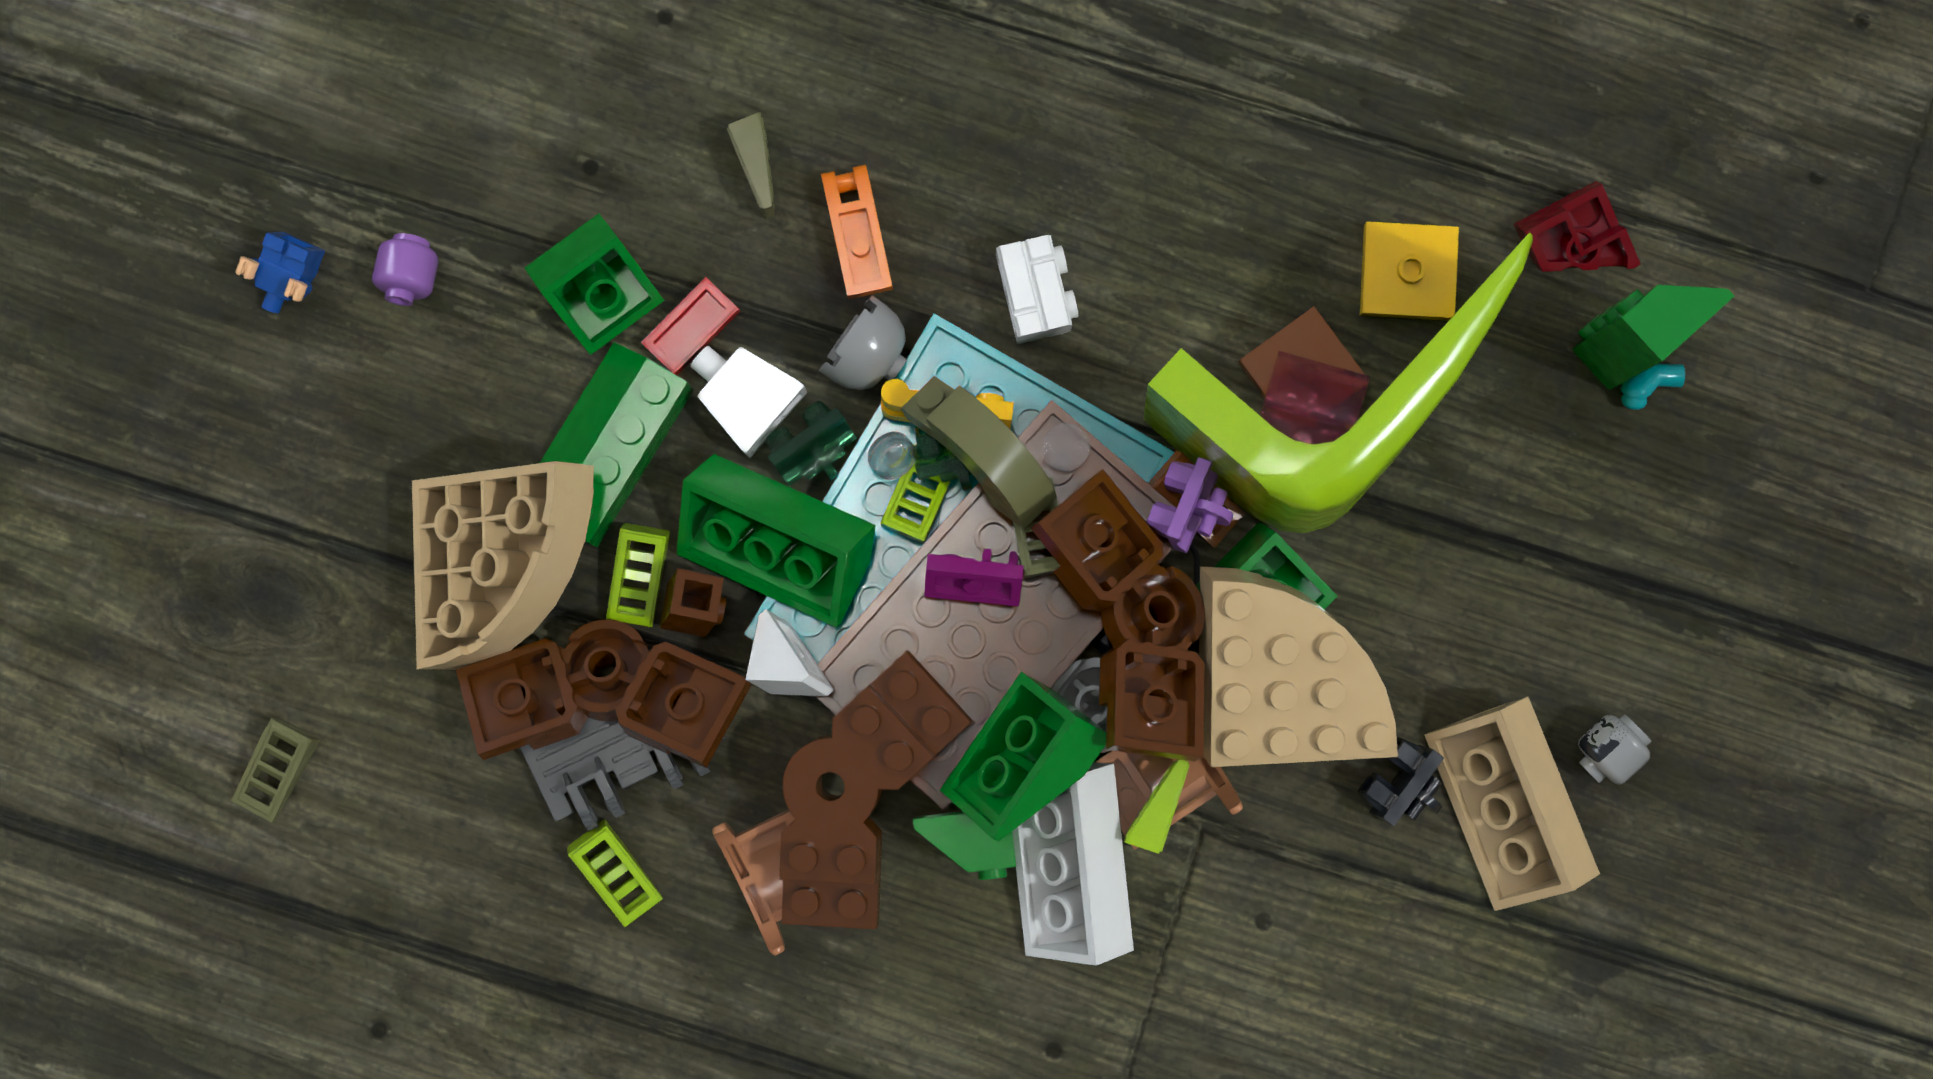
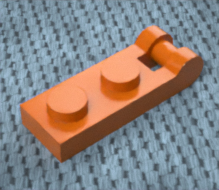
M866 164L853 167V172L835 176V171L821 174L848 299L893 290ZM858 190L859 200L841 203L840 193Z

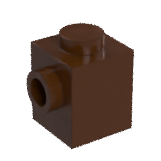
M677 568L666 585L659 628L706 637L714 625H720L723 620L726 607V597L721 596L724 578Z

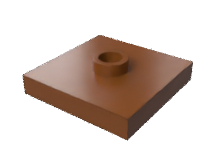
M1315 306L1238 361L1239 365L1292 436L1369 381Z

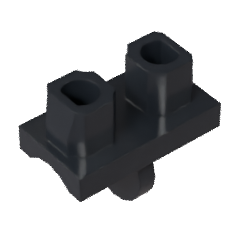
M1397 737L1398 757L1386 758L1400 769L1392 782H1387L1380 775L1373 772L1358 789V793L1372 807L1369 813L1391 826H1395L1403 814L1415 821L1424 808L1437 814L1443 807L1433 798L1442 782L1432 776V774L1444 757L1434 749L1416 745Z

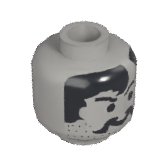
M1611 714L1605 715L1579 739V748L1585 755L1579 763L1598 783L1606 777L1614 784H1623L1649 761L1650 752L1647 745L1652 741L1627 715L1624 714L1620 718Z

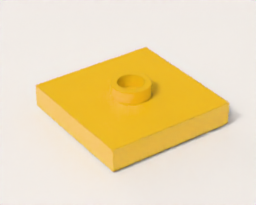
M1366 222L1363 234L1360 316L1449 321L1455 315L1459 227Z

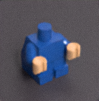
M269 232L264 237L263 249L259 259L241 256L235 273L238 276L244 275V278L248 280L254 279L256 287L267 291L261 307L267 311L279 314L284 300L300 302L311 293L313 289L311 282L318 272L326 250L285 232Z

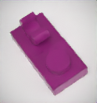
M991 549L983 551L981 561L955 554H928L924 597L1019 606L1024 565H1018L1016 551H1010L1007 564L992 562Z

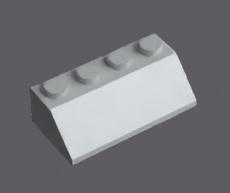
M1093 762L1084 777L1012 831L1026 956L1097 966L1134 951L1114 763Z

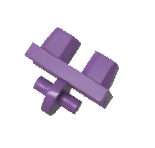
M1198 457L1195 465L1172 461L1169 466L1164 485L1167 490L1182 494L1177 508L1157 501L1151 509L1147 524L1152 531L1168 538L1174 550L1187 554L1196 530L1199 534L1210 537L1215 524L1228 526L1231 523L1233 513L1223 507L1228 493L1220 488H1214L1218 475L1211 470L1212 461Z

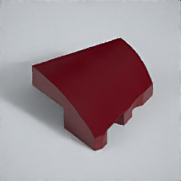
M1598 181L1513 224L1521 241L1529 233L1532 234L1533 241L1529 255L1537 268L1542 272L1563 271L1565 268L1578 267L1581 270H1598V267L1623 266L1627 269H1634L1641 265L1626 228L1619 225L1603 184Z

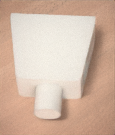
M706 346L695 357L690 366L708 381L697 397L749 458L753 456L807 394L805 386L798 380L742 347L738 348L726 361L710 346Z

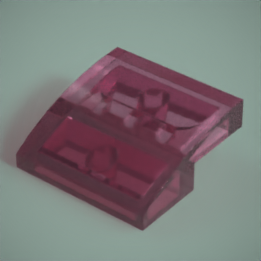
M1279 351L1260 416L1276 430L1295 441L1309 444L1333 442L1347 433L1356 423L1370 376Z

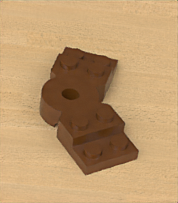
M1102 469L1033 525L1031 529L1060 564L1053 572L1083 609L1101 612L1105 634L1113 646L1100 658L1099 706L1107 707L1106 750L1195 762L1204 758L1205 663L1196 652L1189 651L1188 648L1202 634L1205 623L1204 603L1197 586L1184 572L1172 566L1166 568L1158 565V561L1163 557V543L1104 469ZM1149 607L1155 611L1157 621L1150 615Z
M609 619L593 621L575 630L568 638L570 642L565 649L559 647L557 643L544 638L509 652L456 669L477 754L483 760L528 744L533 750L576 736L580 733L589 717L598 721L618 720L628 736L668 755L672 752L707 768L752 686L749 681L745 680L746 677L668 642L657 644L650 650L634 628L626 623ZM616 664L614 671L610 675L598 677L599 671L605 665Z
M909 650L905 651L832 718V735L820 736L804 745L792 756L785 769L783 795L786 805L795 820L781 832L780 880H783L782 924L877 929L879 926L882 830L869 816L879 802L882 789L899 790L973 721ZM833 772L843 779L845 789L842 795H832L825 790L823 786V776L825 773Z

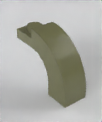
M934 376L901 408L907 420L944 445L969 469L982 486L995 509L1023 529L1057 497L1047 475L1024 444L990 409L960 385L954 390Z

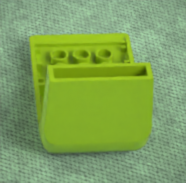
M1529 233L1353 427L1333 442L1309 444L1295 441L1272 427L1182 348L1148 383L1143 420L1177 451L1186 455L1194 464L1198 457L1212 461L1211 470L1218 475L1215 485L1226 491L1230 499L1256 519L1279 531L1303 534L1328 527L1346 514L1386 471L1458 380L1521 275L1532 245L1533 236Z

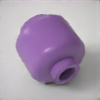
M406 233L394 234L393 239L382 242L378 248L372 282L377 289L385 293L386 301L396 305L411 306L413 300L424 299L431 294L439 258L435 251L430 249V243L426 239Z

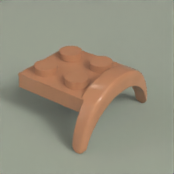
M1111 750L1095 761L1114 763L1121 831L1125 836L1128 828L1165 772L1176 759ZM1205 758L1195 762L1188 761L1190 766L1171 825L1216 795L1230 814L1234 815L1243 809L1238 794L1221 767H1210ZM1131 845L1134 850H1136L1137 848H1139V847H1137V846Z
M789 809L738 834H735L726 822L712 829L713 836L740 886L767 948L772 955H778L785 950L783 936L778 921L782 920L783 880H780L781 832L795 820Z

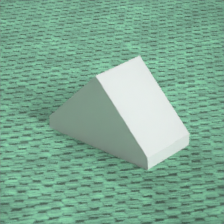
M765 609L758 618L745 680L770 694L828 696L834 689L793 626Z

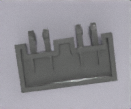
M588 717L582 730L576 736L533 750L529 744L520 747L555 822L576 813V808L585 828L589 831L599 827L598 817L582 786L595 780L604 797L608 811L612 813L614 818H617L626 812L608 773L614 771L622 789L660 772V768L652 754L653 751L673 789L684 785L681 770L675 764L671 753L668 755L628 736L618 720L598 721ZM724 735L721 741L727 739L726 735ZM690 761L694 770L700 776L710 772L709 765L705 768Z

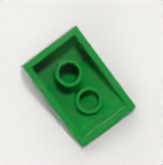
M1021 671L940 791L992 839L999 842L1084 777L1106 745V731L1058 692Z

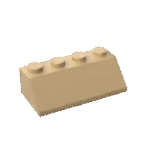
M1529 697L1488 709L1424 735L1429 748L1434 749L1444 757L1437 768L1494 911L1572 892L1600 874Z

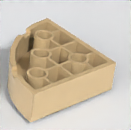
M553 461L412 481L417 669L456 670L511 651L537 629L556 606L574 573L583 548L594 495V466Z
M1200 567V594L1205 608L1204 628L1199 636V656L1205 663L1204 758L1210 767L1398 757L1396 723L1386 687L1368 654L1329 612L1303 592L1273 579L1265 578L1260 574L1237 568Z

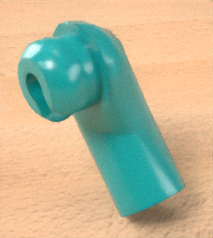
M1659 363L1625 381L1621 386V392L1623 393L1621 397L1622 404L1628 409L1639 410L1647 405V397L1657 387H1682L1685 381L1684 365Z

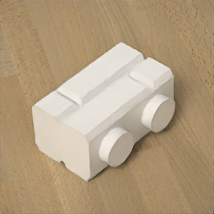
M1044 235L1027 239L1023 242L1019 241L997 247L996 259L1017 344L1071 331V319L1079 316L1073 290L1064 292L1060 274L1068 273L1062 245L1053 247L1051 235Z

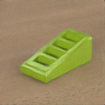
M917 439L881 520V526L924 544L960 460L950 452ZM924 456L945 465L946 468L943 474L919 465L920 457ZM916 473L938 482L936 491L912 482L913 474ZM909 490L931 499L929 507L927 508L904 498L906 491ZM899 507L924 516L921 525L896 515Z
M624 523L620 528L606 619L653 627L670 531ZM631 541L654 544L655 550L650 552L630 548ZM627 561L651 563L652 569L648 571L626 567ZM624 579L649 583V588L645 590L623 586ZM625 597L646 601V607L642 609L619 605L620 598Z
M1176 759L1171 763L1125 833L1126 836L1123 839L1125 843L1158 854L1162 852L1190 766L1187 760Z
M604 819L598 823L599 827L591 831L588 830L567 847L568 856L622 925L626 927L660 902L663 896L616 832ZM605 840L609 846L589 860L585 854ZM617 855L621 861L600 876L597 869ZM629 870L632 877L611 891L608 885ZM640 885L645 892L623 907L619 900Z

